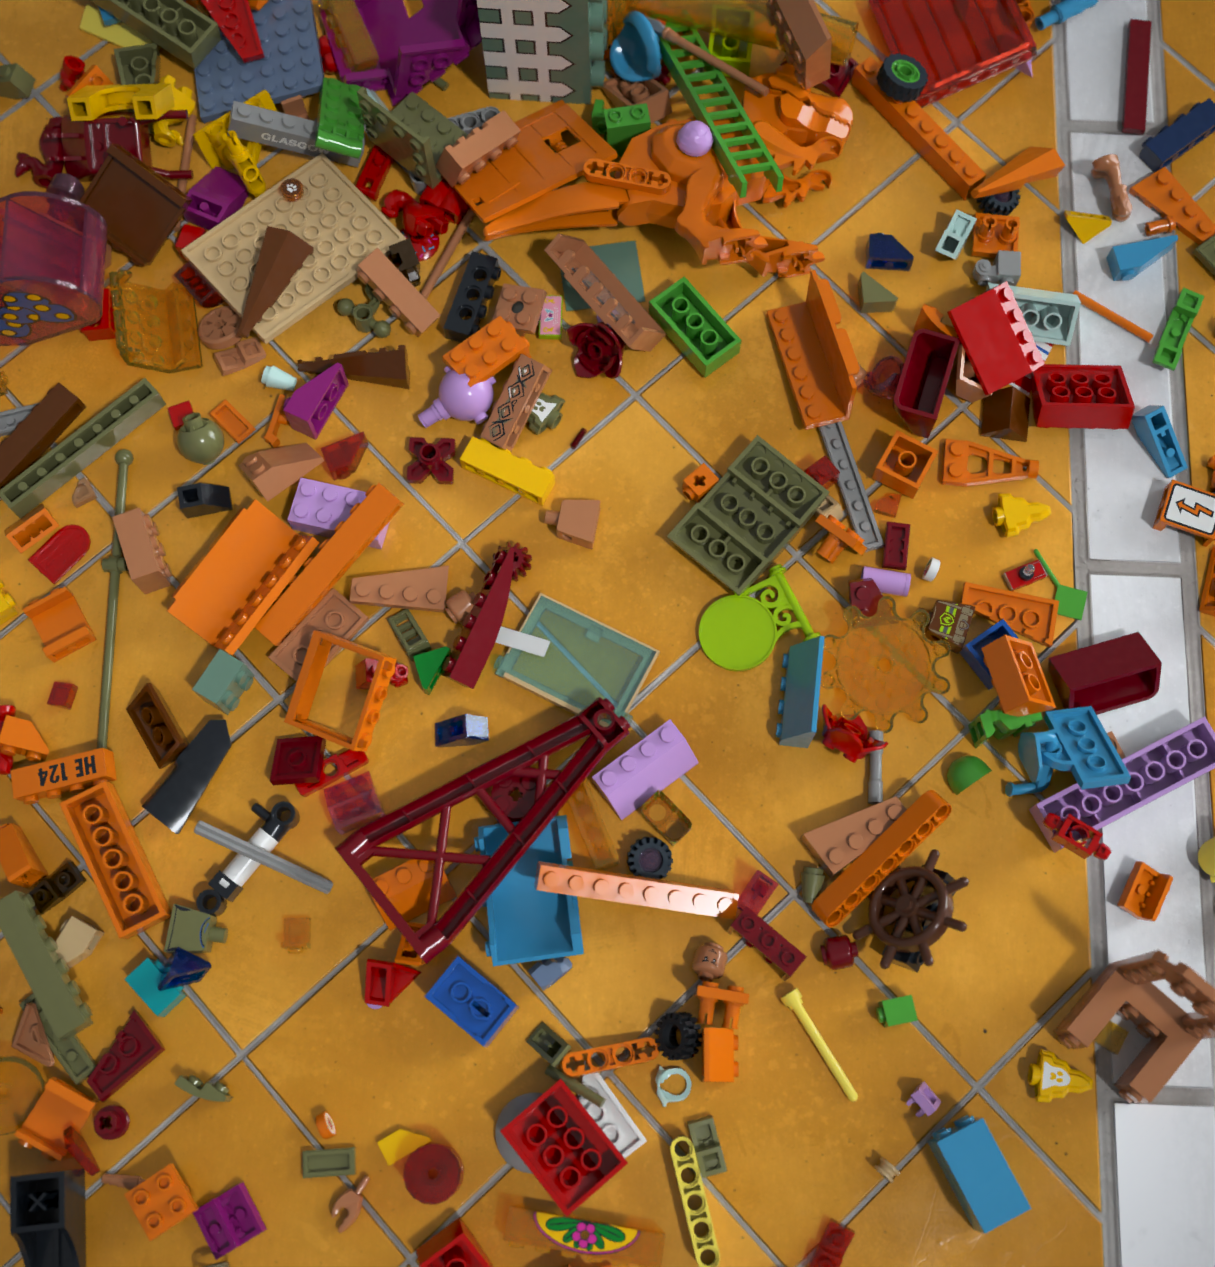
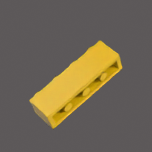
M472 436L460 457L463 469L541 506L544 505L555 485V476L550 469L543 466L539 468L525 457L518 458L507 449L505 450L501 447L499 449L492 446L491 442L484 438L478 439Z

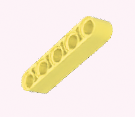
M678 1136L670 1144V1153L695 1258L700 1267H717L720 1262V1253L694 1146L688 1138ZM679 1141L688 1143L689 1151L685 1156H678L674 1151L675 1144ZM688 1167L695 1171V1179L690 1183L683 1182L681 1179L682 1170ZM694 1194L699 1195L702 1199L701 1206L695 1210L690 1209L687 1205L688 1198ZM698 1222H705L708 1225V1232L702 1237L694 1233V1226ZM706 1249H710L715 1253V1258L710 1264H705L700 1260L701 1253Z

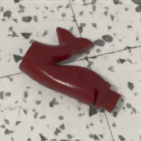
M62 117L50 118L49 124L44 126V130L41 133L39 147L45 163L43 164L36 157L18 152V163L15 168L16 177H20L31 169L33 181L42 188L50 189L56 175L63 172L64 161H48V157L63 156L62 138H45V134L62 133Z

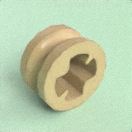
M881 1157V1163L879 1165L875 1164L874 1168L886 1180L893 1183V1177L895 1175L898 1176L900 1172L885 1158Z

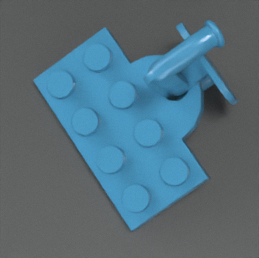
M1092 706L1046 711L1044 720L1049 731L1023 732L1018 743L1020 760L1032 782L1022 784L1008 782L1005 786V793L1011 797L1012 795L1042 792L1049 786L1053 769L1071 771L1081 790L1128 784L1131 775Z

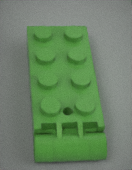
M323 78L319 95L315 139L316 148L356 159L360 158L364 138V121L357 96V91L361 88L360 86L342 83L335 78Z

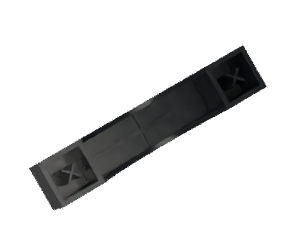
M85 1168L10 1177V1234L14 1237L20 1248L25 1267H86Z

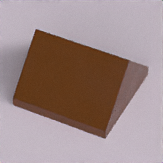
M1014 386L999 389L993 392L991 396L985 397L980 436L1026 442L1030 398Z

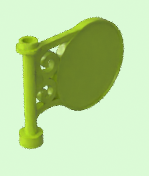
M781 564L769 569L768 579L749 587L740 596L734 594L718 599L704 612L699 624L700 645L707 658L718 667L729 671H747L761 665L772 653L777 640L783 634L793 629L801 628L806 636L803 642L821 636L820 632L814 633L784 576L787 570ZM766 587H772L778 593V598L774 602H768L765 598L767 595L772 600L775 598V593L769 589L761 593L760 601L748 596ZM769 609H775L773 615ZM785 610H791L797 621L791 623V615L789 613L782 615V618L786 619V621H780L778 614Z

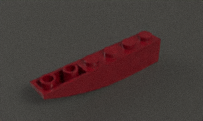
M501 547L495 553L493 558L494 564L491 570L485 574L483 579L484 585L481 591L474 597V606L463 621L464 627L462 632L455 638L453 651L450 657L446 658L442 666V676L467 688L474 689L494 647L503 622L513 574L515 549L511 547Z

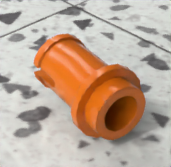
M1165 216L1164 219L1145 223V226H1148L1145 227L1146 235L1150 237L1163 232L1171 233L1172 230L1176 229L1174 217Z

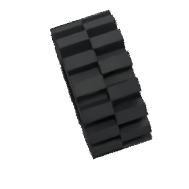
M686 1012L667 1013L666 1016H662L660 1018L661 1021L657 1022L656 1025L659 1027V1030H655V1034L659 1037L655 1039L656 1043H660L658 1047L659 1052L664 1051L662 1056L664 1058L668 1057V1060L693 1058L694 1054L699 1052L697 1047L702 1045V1042L698 1040L703 1038L702 1033H698V1030L702 1029L700 1024H695L698 1021L697 1018L692 1017L691 1013ZM677 1028H679L681 1033L680 1045L676 1039Z

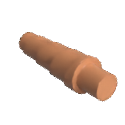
M108 1173L103 1174L101 1178L102 1183L128 1190L133 1189L146 1180L136 1175Z

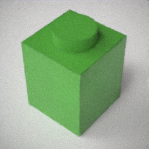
M912 995L878 1002L879 1007L876 1008V1014L879 1023H883L884 1028L918 1021Z

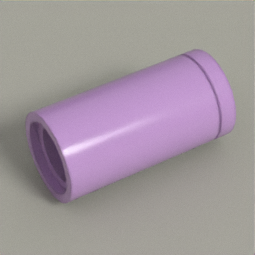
M863 566L860 579L872 578L881 593L907 597L911 574Z

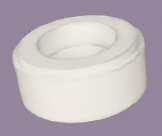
M933 557L930 558L924 569L922 579L929 582L934 580L940 568V560Z

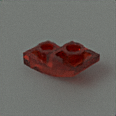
M831 1218L808 1267H840L843 1262V1256L855 1235V1231Z

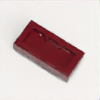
M887 521L882 568L906 570L910 524Z

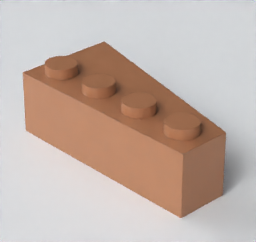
M504 110L487 120L482 125V130L476 127L466 138L462 136L457 139L453 146L449 144L444 148L435 168L451 187L458 183L460 185L464 184L471 177L470 174L472 172H480L487 165L486 162L488 160H496L503 153V149L506 147L511 149L518 142L517 137L521 130Z
M896 796L804 833L800 840L829 878H831L857 859L907 809Z

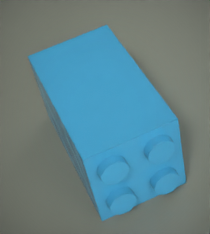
M965 1115L954 1121L955 1126L953 1128L949 1127L946 1129L943 1127L931 1134L933 1138L927 1142L973 1230L986 1234L1032 1209L983 1118Z

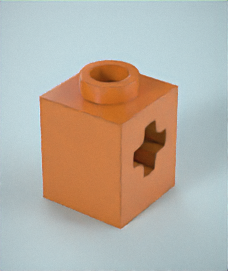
M703 463L683 480L682 492L690 501L694 500L696 503H700L717 484L719 478Z

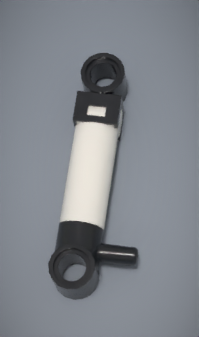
M283 801L277 803L272 808L271 813L259 803L253 804L251 811L265 822L249 839L248 843L271 853L286 833L298 825L300 821L299 811L292 804ZM290 810V818L286 821H281L280 816L282 812ZM238 853L223 871L219 870L208 883L213 889L204 890L197 897L196 904L200 912L215 917L223 914L227 908V900L233 902L243 890L242 886L260 866V863ZM216 897V906L213 909H208V900Z

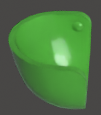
M962 756L955 759L950 765L947 781L951 790L958 795L992 770L978 757Z

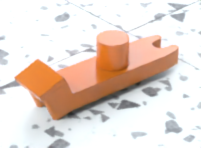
M283 394L279 395L268 431L264 436L265 442L270 444L273 449L281 444L278 437H276L280 424L289 425V421L283 411L284 403L287 399L286 395Z

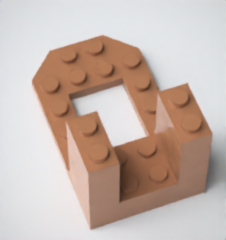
M1159 950L1109 963L1053 1031L1059 1036L1057 1040L1068 1049L1088 1048L1115 1013H1117L1123 1019L1132 1021L1137 1026L1135 1029L1145 1038L1150 1037L1151 1040L1114 1084L1120 1090L1118 1094L1128 1103H1151L1201 1039L1215 1038V988L1184 963L1179 962L1176 966L1167 961L1169 959L1168 955ZM1165 979L1175 994L1180 997H1186L1193 1003L1191 1006L1196 1012L1186 1013L1152 982Z

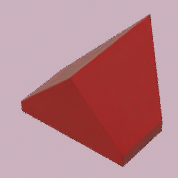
M368 959L364 1003L389 1007L422 972L393 962Z

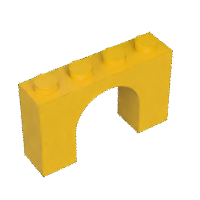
M171 83L90 85L83 87L67 98L71 121H92L104 113L123 109H134L136 119H158L175 106Z

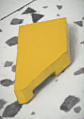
M399 1129L377 1142L388 1165L391 1166L428 1144L432 1139L428 1136Z

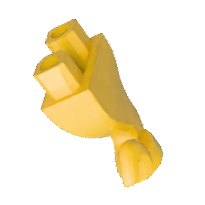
M170 75L162 77L159 84L171 83L175 106L170 110H187L189 117L196 103L192 100V90L184 86L176 89L175 78ZM164 119L154 122V139L161 145L168 147L176 146V142L178 145L183 146L184 142L179 132L170 130L168 125H173L186 119Z

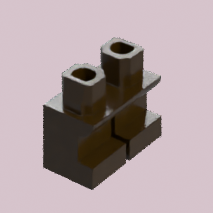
M410 238L390 245L389 252L392 263H400L399 271L414 287L421 285L419 275L420 262Z

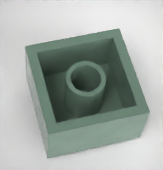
M219 649L192 690L203 701L228 715L230 711H234L237 708L240 696L244 690L247 691L251 687L255 675L243 662Z

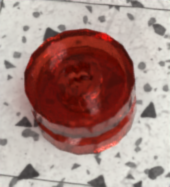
M431 1143L419 1147L409 1156L404 1166L403 1179L407 1191L414 1199L423 1204L435 1205L450 1199L458 1192L464 1180L465 1169L462 1158L454 1148L442 1143ZM433 1168L438 1171V1176L435 1179L434 1176H429V1171L433 1170Z

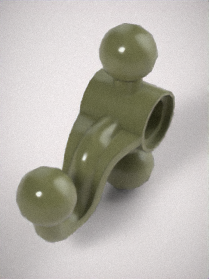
M368 283L365 285V292L371 300L369 304H359L355 307L353 301L348 298L341 299L338 302V312L344 316H353L358 331L367 333L373 330L379 338H386L390 335V324L384 320L377 321L374 319V315L380 305V300L375 297L372 292L373 289Z

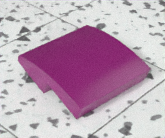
M244 1182L237 1184L219 1197L212 1199L193 1213L215 1260L267 1230Z

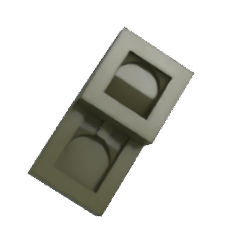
M712 1115L688 1121L687 1124L702 1178L726 1172L727 1168Z

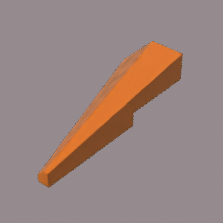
M1031 146L973 189L971 195L976 199L1019 190L1025 183L1056 177L1066 165L1054 148Z

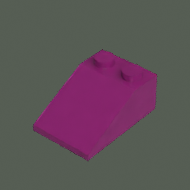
M337 362L295 390L292 396L286 399L283 411L292 429L315 440L317 439L349 385L342 364Z

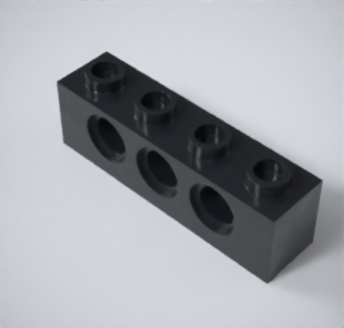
M472 251L443 327L445 338L462 343L480 330L479 322L486 316L488 299L491 300L494 294L495 280L498 281L501 275L498 258ZM479 278L485 279L483 281H477ZM472 297L478 298L477 300H469ZM465 316H470V317H471V318L468 319V320H463V319H462V318L465 317Z

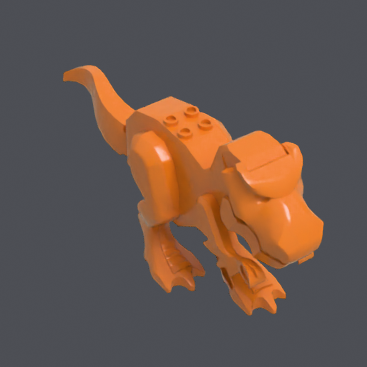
M786 63L776 68L775 72L753 77L752 79L768 87L769 93L767 96H763L745 85L741 105L779 169L782 170L793 166L792 175L796 176L804 165L809 170H812L815 164L833 160L841 155L852 128L853 114L844 98L811 92L810 88L805 90L803 84H798L795 78L794 71L796 70L794 66ZM693 115L687 120L677 121L676 119H670L666 123L633 137L619 162L667 172L671 177V188L666 194L657 195L592 182L570 185L547 192L498 217L484 228L483 234L485 241L533 231L578 227L617 226L618 222H622L625 226L629 227L650 223L674 228L695 249L702 265H706L707 260H718L719 265L747 262L763 277H766L767 272H775L780 278H790L810 274V266L823 262L825 260L824 254L818 251V247L815 244L760 236L758 230L743 228L739 221L736 207L760 200L761 198L763 203L785 198L783 207L787 208L796 197L800 202H803L808 191L811 189L823 191L825 185L821 184L822 181L826 183L829 189L832 175L824 169L813 170L805 177L797 180L790 179L783 174L782 191L776 192L770 180L765 177L764 171L743 174L748 183L746 197L740 198L734 186L728 181V175L712 147L707 154L699 157L689 156L679 149L676 142L678 131L689 121H696ZM732 118L712 120L715 126L736 123ZM741 131L720 133L723 139L743 136ZM749 144L728 147L731 153L751 150ZM756 157L736 160L738 166L759 163ZM616 171L614 179L620 178L622 173ZM641 175L632 177V180L636 183H641L645 180ZM650 177L648 179V184H651L652 178ZM659 180L658 185L662 186L664 181Z

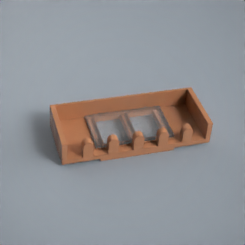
M559 233L545 249L546 253L565 273V279L599 318L614 329L628 347L633 350L650 352L666 335L663 329L583 239Z

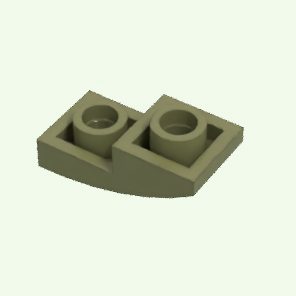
M192 1074L189 1077L180 1075L174 1083L182 1090L202 1099L230 1102L233 1098L228 1094L229 1088L221 1082H207L204 1087H201L203 1082Z

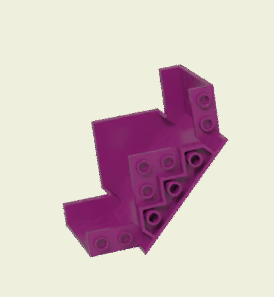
M320 0L319 14L341 82L349 85L363 86L372 91L387 90L392 107L407 97L412 91L417 94L423 90V84L429 80L434 82L446 73L445 69L452 63L455 65L459 64L470 56V50L482 42L477 0H422L424 8L410 18L403 0Z

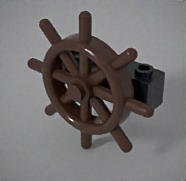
M936 849L930 851L922 867L908 866L901 868L899 865L866 897V899L870 900L868 907L869 924L855 930L852 935L854 939L860 940L874 933L886 944L880 961L882 969H888L891 963L918 973L923 963L926 966L933 965L934 959L929 947L942 937L948 927L960 932H964L967 929L965 922L952 918L954 909L953 896L956 891L968 886L969 880L967 877L955 880L949 873L935 869L934 867L940 856L939 851ZM915 881L911 891L909 892L907 883ZM898 888L900 897L898 899L890 897ZM885 905L896 909L883 916ZM896 922L890 935L886 930V926Z

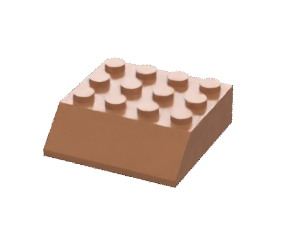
M767 0L766 8L768 13L766 17L771 27H775L777 31L775 33L779 45H784L786 49V60L789 65L793 64L796 70L794 75L798 84L802 83L805 90L830 79L832 37L814 0Z

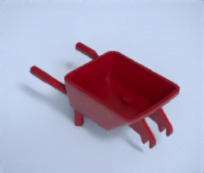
M169 110L158 119H136L135 112L104 113L92 121H71L70 114H66L62 117L61 121L62 133L45 134V138H62L63 156L48 157V161H64L67 174L75 177L80 182H92L109 155L106 150L110 144H119L164 178L171 180L193 179L192 170L168 171L152 167L148 124L164 119H188V111Z

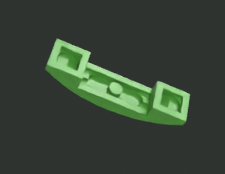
M1183 287L1159 339L1152 360L1153 363L1172 371L1175 370L1192 322L1198 314L1204 299L1203 295Z

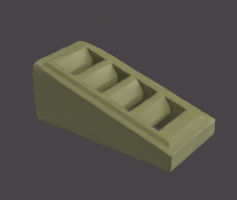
M404 609L387 619L411 661L414 660L413 656L432 650L429 641L409 609ZM406 619H409L408 622L397 627L398 624L405 621ZM411 627H413V629H411V630H409V631H407V632L401 634L402 632H404V631L410 629ZM418 635L416 638H414V639H412V640L406 642L407 640H409V639L413 638L414 636Z

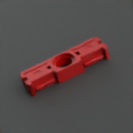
M348 749L340 753L339 756L334 754L323 760L319 782L295 785L299 793L303 797H307L367 765L369 759L364 751ZM328 764L337 765L338 770L334 776H327L325 774V768Z

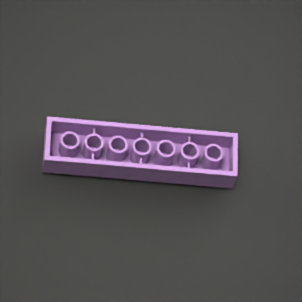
M1205 716L1122 759L1131 775L1128 784L1081 790L1078 783L1031 807L1029 811L1053 852L1055 853L1065 847L1051 839L1055 830L1051 831L1042 823L1048 813L1060 816V820L1071 814L1092 828L1099 830L1215 769V732ZM1071 831L1075 841L1082 839L1080 833Z

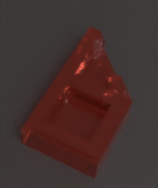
M72 1125L66 1128L63 1133L65 1148L89 1175L93 1176L100 1172V1168L87 1142Z

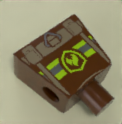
M937 600L932 611L919 607L914 620L927 624L924 633L925 638L959 654L964 646L975 606Z

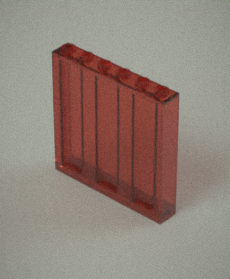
M868 0L869 9L889 56L896 53L908 55L919 61L926 69L928 81L920 96L914 100L921 108L1037 58V46L1016 0Z

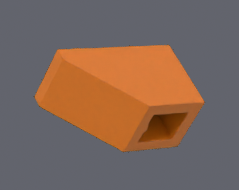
M6 715L0 732V752L9 756L23 755L26 756L27 760L33 762L45 761L49 749L32 722Z

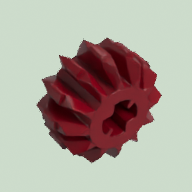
M507 542L506 546L511 547V543ZM518 542L514 547H511L515 549L514 559L516 561L513 562L512 577L516 582L518 581V575L525 578L527 576L525 570H531L532 568L529 563L532 561V556L527 554V547L520 549V543Z

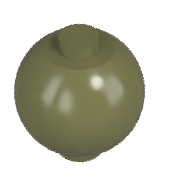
M200 413L186 415L182 419L184 425L181 426L177 435V445L181 454L194 463L212 464L221 454L224 447V435L221 428L214 421L202 418Z

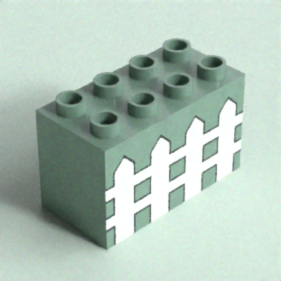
M477 0L489 98L541 102L563 100L565 103L591 105L593 87H604L605 60L603 58L604 51H607L609 29L608 24L604 23H607L608 0Z

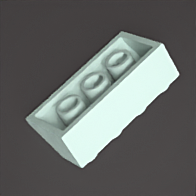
M988 283L986 290L991 289L999 284ZM1009 285L1034 341L1070 346L1081 305L1078 295Z

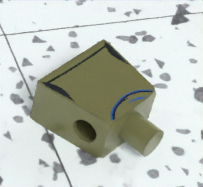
M173 904L164 952L170 954L210 953L213 942L226 943L228 929L216 927L217 917Z

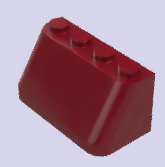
M919 329L912 336L892 402L893 408L910 431L924 438H929L937 420L960 342L959 338L928 329Z
M1139 632L1049 657L1048 668L1064 709L1092 706L1096 715L1149 700L1159 691L1162 662Z

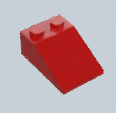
M457 1218L416 1249L420 1267H494L476 1238L460 1218Z

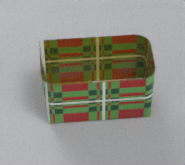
M658 790L642 805L641 814L672 846L691 830V821L662 791L659 794ZM655 804L662 805L666 810L665 818L661 821L652 820L649 816L651 806ZM671 822H678L683 827V833L677 839H672L666 834V827Z

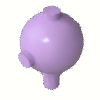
M446 366L444 368L446 375L442 378L439 386V397L433 401V404L430 405L431 407L418 414L425 428L439 420H447L450 417L461 421L474 420L476 424H480L488 419L486 412L492 404L494 394L492 385L497 381L492 376L487 381L470 387L467 384L470 378L466 374L459 375Z

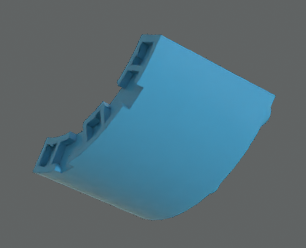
M567 815L555 816L482 905L487 907L489 941L485 942L486 956L492 957L493 966L584 954L577 896L538 891L534 887L538 861L573 866V861L567 860L572 858ZM519 821L512 823L516 826ZM501 824L478 827V837H474L475 851H480L481 855L491 856L509 834Z

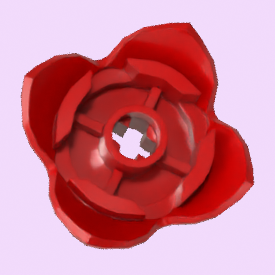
M823 704L824 724L822 736L824 739L822 743L832 750L837 748L844 753L843 756L849 761L856 763L858 759L864 758L873 751L883 749L889 744L881 740H873L872 737H869L867 740L868 730L860 715H843L838 718Z

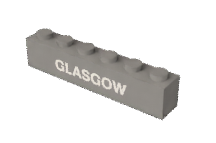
M233 101L228 131L234 130L240 139L314 157L323 153L330 161L355 167L359 166L364 152L365 134L360 158L356 159L316 148V121Z

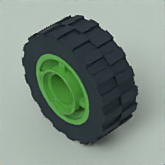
M896 53L885 58L876 79L878 80V86L887 96L900 102H911L920 96L928 81V74L921 63L913 57Z

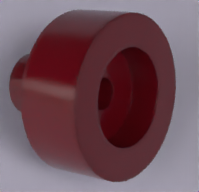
M664 62L661 63L660 75L654 80L657 82L661 81L664 85H667L671 79L668 76L669 70Z

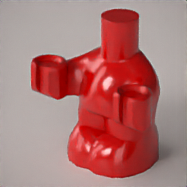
M65 56L63 59V67L60 69L61 83L59 86L62 91H67L68 88L71 89L76 80H79L85 73V63L75 56Z

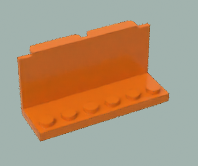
M813 270L810 273L806 302L768 310L766 315L805 430L849 420L857 390L853 375L858 374L860 369L847 331L843 328L837 329L836 324L841 322L842 317L830 283L827 279H818L816 270Z
M254 499L247 509L241 508L212 543L208 553L201 557L172 594V598L175 600L166 611L218 651L221 649L233 656L320 542L313 536L297 534L259 501Z

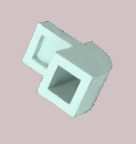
M956 209L935 251L956 260L977 218Z

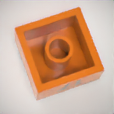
M897 430L879 461L872 479L913 499L933 464L938 450Z

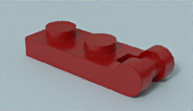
M376 144L356 184L358 190L373 201H377L380 189L394 161L390 155ZM367 182L372 184L371 188L366 187Z

